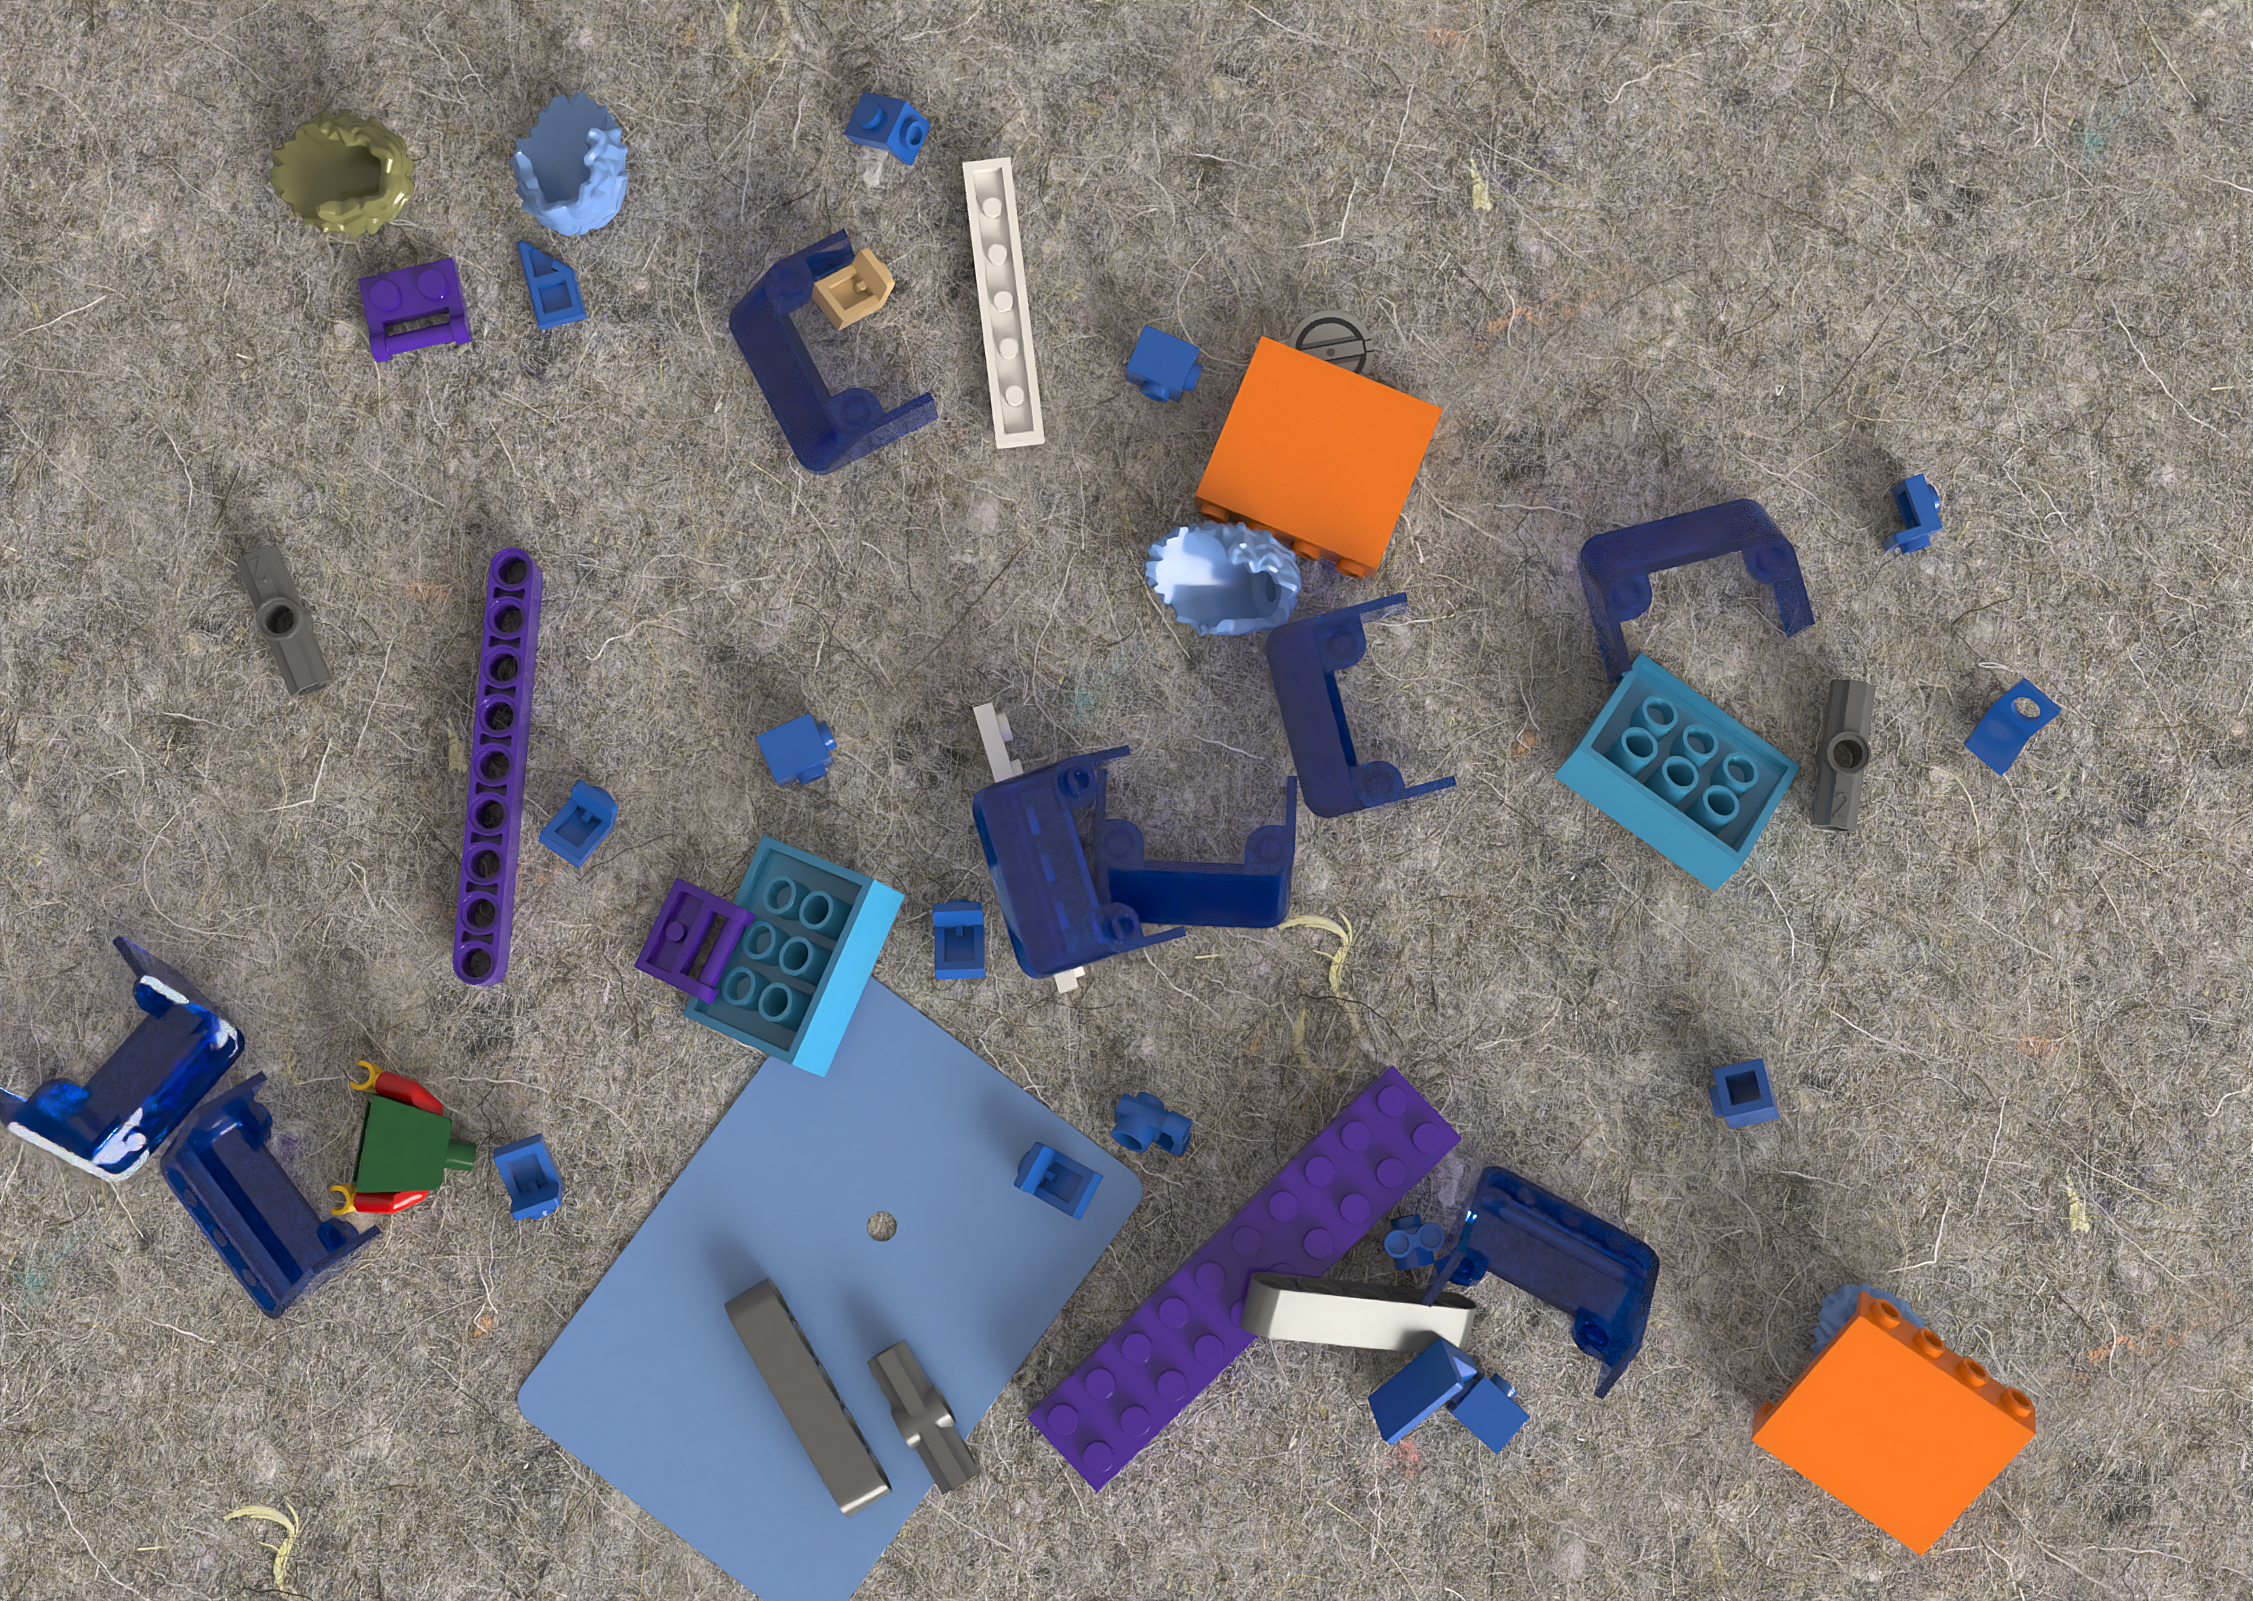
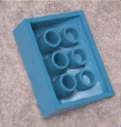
M1640 652L1573 745L1554 774V777L1710 889L1716 891L1743 865L1799 770L1800 765Z
M763 835L733 901V904L756 915L750 928L744 926L715 989L719 990V993L714 1003L710 1004L691 995L683 1016L786 1063L825 1078L905 895L875 879Z

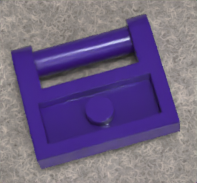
M453 258L358 279L370 334V348L376 363L391 361L395 354L452 341H455L457 345L473 341L458 266ZM450 313V322L388 335V326Z
M676 877L634 967L696 998L713 1004L719 993V990L715 989L744 926L750 928L756 914ZM719 913L727 918L698 979H693L688 975Z

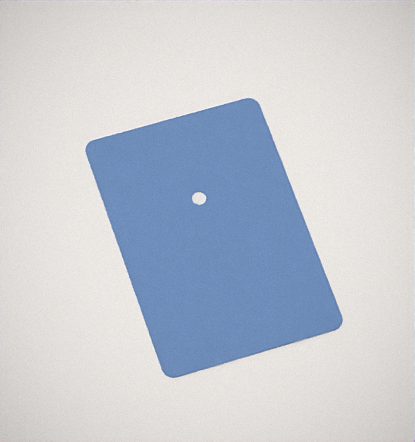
M870 975L825 1078L771 1055L767 1058L523 1383L517 1398L519 1410L524 1418L763 1601H848L935 1483L916 1448H910L897 1428L891 1415L892 1406L871 1373L867 1361L905 1339L931 1385L936 1384L947 1400L956 1418L957 1423L955 1427L963 1441H965L1139 1205L1142 1198L1141 1181L1132 1170ZM1037 1141L1060 1151L1103 1175L1081 1220L1065 1214L1034 1195L1014 1186L1022 1157L1032 1149ZM876 1212H888L896 1220V1232L887 1241H877L868 1232V1220ZM768 1277L775 1283L892 1486L893 1492L850 1518H847L839 1509L726 1312L724 1306L726 1302Z

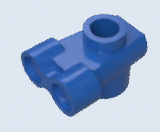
M1139 1092L1136 1097L1124 1093L1116 1106L1114 1122L1116 1124L1111 1131V1135L1120 1145L1137 1153H1145L1150 1143L1154 1142L1161 1146L1160 1149L1180 1158L1183 1156L1192 1136L1190 1132L1193 1123L1192 1119L1173 1110L1170 1112L1164 1110L1162 1101L1146 1092Z
M1420 1214L1390 1219L1392 1228L1384 1235L1382 1244L1384 1250L1393 1257L1396 1270L1418 1268L1435 1263L1433 1251L1441 1248L1445 1240L1444 1232L1440 1226L1432 1222L1422 1223Z

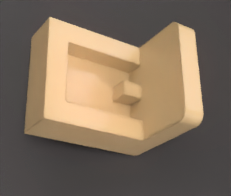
M865 247L857 252L851 265L814 283L809 294L836 330L839 331L882 308L895 283L887 266L881 260H878L868 247Z

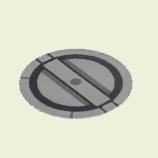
M1324 310L1307 316L1296 326L1288 343L1289 347L1363 377H1367L1372 367L1374 347L1368 330L1358 319L1342 311Z

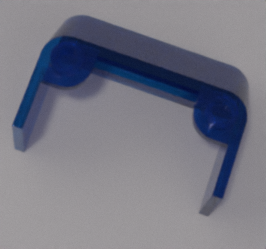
M844 228L772 265L733 307L729 316L730 330L796 458L807 472L814 475L830 474L939 418L934 399L929 391L887 413L884 412L877 397L864 388H850L832 397L789 316V313L804 306L812 298L815 290L814 280L854 260L855 255Z
M1738 499L1598 534L1585 542L1578 553L1577 565L1609 683L1621 680L1633 670L1620 623L1634 620L1648 610L1652 602V588L1648 574L1741 551L1750 576L1762 584L1773 585L1787 639L1796 637L1815 625L1795 549L1760 503L1752 499Z
M1406 592L1286 623L1275 628L1267 638L1265 652L1303 799L1308 809L1320 818L1335 819L1380 811L1457 791L1454 776L1405 788L1399 770L1388 762L1373 761L1358 765L1334 672L1355 666L1365 654L1366 638L1362 624L1409 612Z
M1128 745L1066 758L995 782L979 790L973 798V818L1014 954L1020 969L1031 978L1045 979L1143 952L1186 936L1184 926L1144 936L1139 918L1132 908L1119 902L1100 906L1071 810L1081 808L1094 799L1097 791V780L1094 772L1130 755L1131 752Z
M1097 768L1093 904L1098 915L1105 921L1114 924L1271 929L1278 926L1286 918L1290 908L1295 857L1298 776H1287L1283 783L1282 825L1261 826L1249 835L1245 843L1244 864L1144 860V838L1140 829L1135 824L1124 819H1106L1107 769Z
M118 934L112 943L137 976L132 988L133 998L138 1006L149 1013V1015L84 1087L67 1078H56L43 1083L25 1100L0 1086V1120L5 1129L106 1182H120L133 1176L235 1063L245 1047V1037L235 1022L176 969Z
M260 1071L196 1108L161 1157L160 1169L170 1189L257 1307L267 1317L278 1319L355 1262L382 1232L375 1224L359 1235L357 1229L348 1221H342L336 1217H331L324 1222L321 1221L266 1147V1144L271 1139L273 1119L268 1109L253 1099L267 1080L265 1074Z
M1488 1166L1483 1169L1473 1184L1436 1257L1421 1303L1431 1307L1448 1281L1465 1287L1476 1286L1480 1283L1486 1271L1573 1317L1570 1333L1577 1347L1584 1354L1602 1361L1594 1395L1603 1400L1641 1349L1660 1269V1261L1655 1251L1644 1241L1504 1167Z

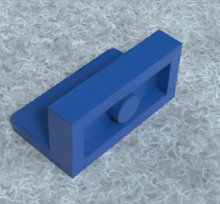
M1440 1337L1367 1397L1383 1441L1390 1445L1395 1444L1463 1388L1464 1383L1478 1373L1473 1358Z

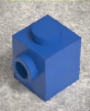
M1145 325L1127 365L1126 381L1140 386V392L1154 401L1167 403L1168 399L1179 403L1185 390L1193 393L1202 374L1204 366L1197 363L1199 347Z
M811 713L756 736L773 778L781 787L796 780L799 781L800 785L814 782L827 775L825 767L835 763L830 753V750L837 748L833 734L826 720L817 724L816 719Z
M1763 1058L1712 1069L1716 1087L1709 1088V1094L1716 1117L1724 1116L1731 1129L1780 1118L1769 1070Z
M1478 1370V1373L1466 1381L1463 1388L1450 1398L1452 1401L1446 1407L1455 1418L1496 1455L1530 1418L1525 1411L1512 1401L1518 1392L1496 1372L1488 1379Z

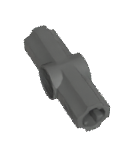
M273 546L257 549L245 554L236 563L257 613V628L262 635L267 637L290 696L298 698L326 689L334 681L313 632V617L302 605L280 549ZM292 611L294 616L292 627L285 633L279 634L276 627L277 620L283 613Z
M1838 679L1830 682L1822 743L1817 748L1815 754L1818 773L1810 826L1836 832L1856 831L1864 769L1869 765L1871 759V747L1868 740L1876 686L1867 682ZM1836 744L1845 745L1850 749L1853 761L1849 768L1841 767L1836 763L1833 755Z
M903 1339L868 1360L867 1364L871 1373L892 1406L891 1415L897 1428L910 1448H916L942 1495L958 1488L980 1473L977 1461H975L968 1445L963 1441L955 1427L957 1423L956 1418L947 1400L936 1384L931 1385L906 1340Z

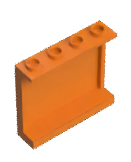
M1261 336L1196 491L1194 506L1201 508L1200 515L1219 524H1227L1229 519L1236 523L1242 522L1250 529L1269 530L1273 533L1275 539L1290 544V550L1294 551L1297 556L1310 561H1317L1318 557H1322L1337 563L1335 569L1348 577L1362 580L1363 576L1366 575L1373 578L1443 408Z
M1862 1290L1858 1294L1856 1312L1775 1405L1766 1400L1755 1413L1751 1440L1922 1556L2035 1436V1407L2020 1390L2014 1387L2006 1388L1990 1377L1980 1363L1969 1357L1962 1358L1947 1348L1942 1339L1933 1331L1927 1328L1919 1329L1903 1318L1898 1309L1890 1302L1881 1298L1876 1300Z

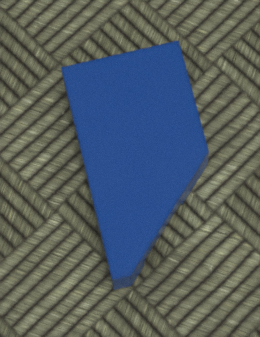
M524 240L516 242L537 325L540 330L587 319L577 274L574 269L558 259H554L539 251Z

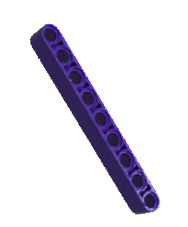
M514 547L504 548L497 552L489 566L453 950V970L457 977L464 983L484 987L493 986L500 982L506 975L509 962L543 589V571L540 565L522 549ZM516 563H525L527 566L525 578L517 584H508L506 575L509 568ZM511 611H521L523 620L520 627L514 632L505 633L502 630L503 618ZM507 659H516L518 663L517 674L509 681L501 682L497 673L500 664ZM502 707H511L514 716L512 723L508 728L497 731L493 726L494 714ZM499 755H506L509 760L507 773L500 779L493 780L489 775L488 768L490 762ZM500 803L504 809V819L499 826L489 829L484 822L485 811L491 805ZM495 852L500 859L499 870L492 877L485 878L480 872L479 865L481 859L486 854ZM490 901L495 908V917L490 925L481 928L475 920V912L481 903ZM484 950L488 953L491 960L490 969L485 975L477 977L471 970V959L475 953Z

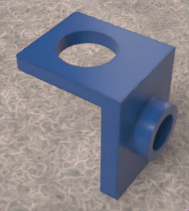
M2022 678L1988 707L1964 742V746L1998 775L2002 776L2008 771L2029 738L2060 713L2061 708L2030 681ZM2024 697L2034 701L2040 709V715L2036 717L2023 715L2017 710L2014 700Z

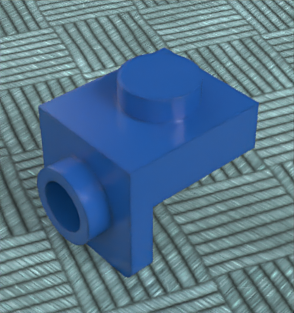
M863 92L845 129L844 135L855 144L889 151L901 163L912 165L930 129V123L907 101Z
M1922 473L1904 479L1891 489L1906 530L1896 533L1882 542L1885 552L1899 547L1902 555L1918 551L1930 546L1929 537L1943 529L1937 513L1940 510L1938 494L1931 484L1927 485Z
M579 779L572 786L570 799L540 832L539 842L579 869L614 829L619 807L614 803L611 795L598 786H590Z
M953 899L946 903L933 904L934 970L936 980L986 978L985 922L982 903L970 902L964 899Z
M542 1133L494 1149V1162L512 1200L510 1213L514 1221L527 1217L530 1219L542 1218L562 1204L563 1180Z
M1037 1141L1032 1149L1022 1157L1014 1186L1034 1195L1065 1214L1081 1220L1103 1175L1060 1151Z

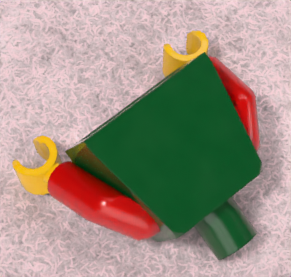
M357 1062V1065L368 1068L370 1077L363 1085L350 1081V1086L355 1090L368 1092L352 1181L351 1183H344L330 1188V1191L338 1190L346 1196L345 1206L329 1208L333 1215H342L354 1212L355 1210L359 1213L394 1214L423 1201L428 1195L429 1190H439L444 1168L471 1172L475 1161L476 1142L450 1139L452 1119L443 1116L442 1103L416 1080L389 1071H383L380 1066L371 1062Z

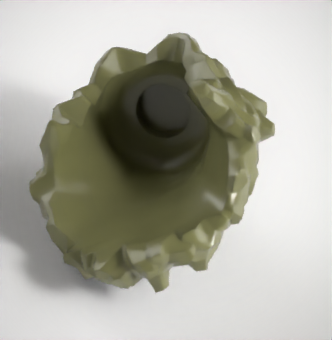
M346 109L341 110L339 115H332L329 111L324 110L317 118L310 122H304L303 127L305 130L296 129L293 139L283 142L282 147L272 150V162L276 167L269 171L271 175L270 183L277 188V196L291 207L293 215L303 218L301 223L307 227L316 226L325 235L329 232L348 233L350 238L354 239L365 233L374 234L383 223L394 221L413 197L415 182L411 176L414 171V163L407 154L406 142L403 137L395 135L376 121L375 116H369L367 120H363L350 115Z

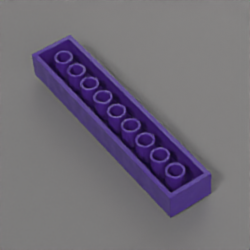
M1393 1065L1386 1066L1029 1411L1027 1418L1098 1493L1259 1337L1245 1331L1239 1325L1252 1273L1270 1272L1320 1278L1462 1140L1461 1136Z

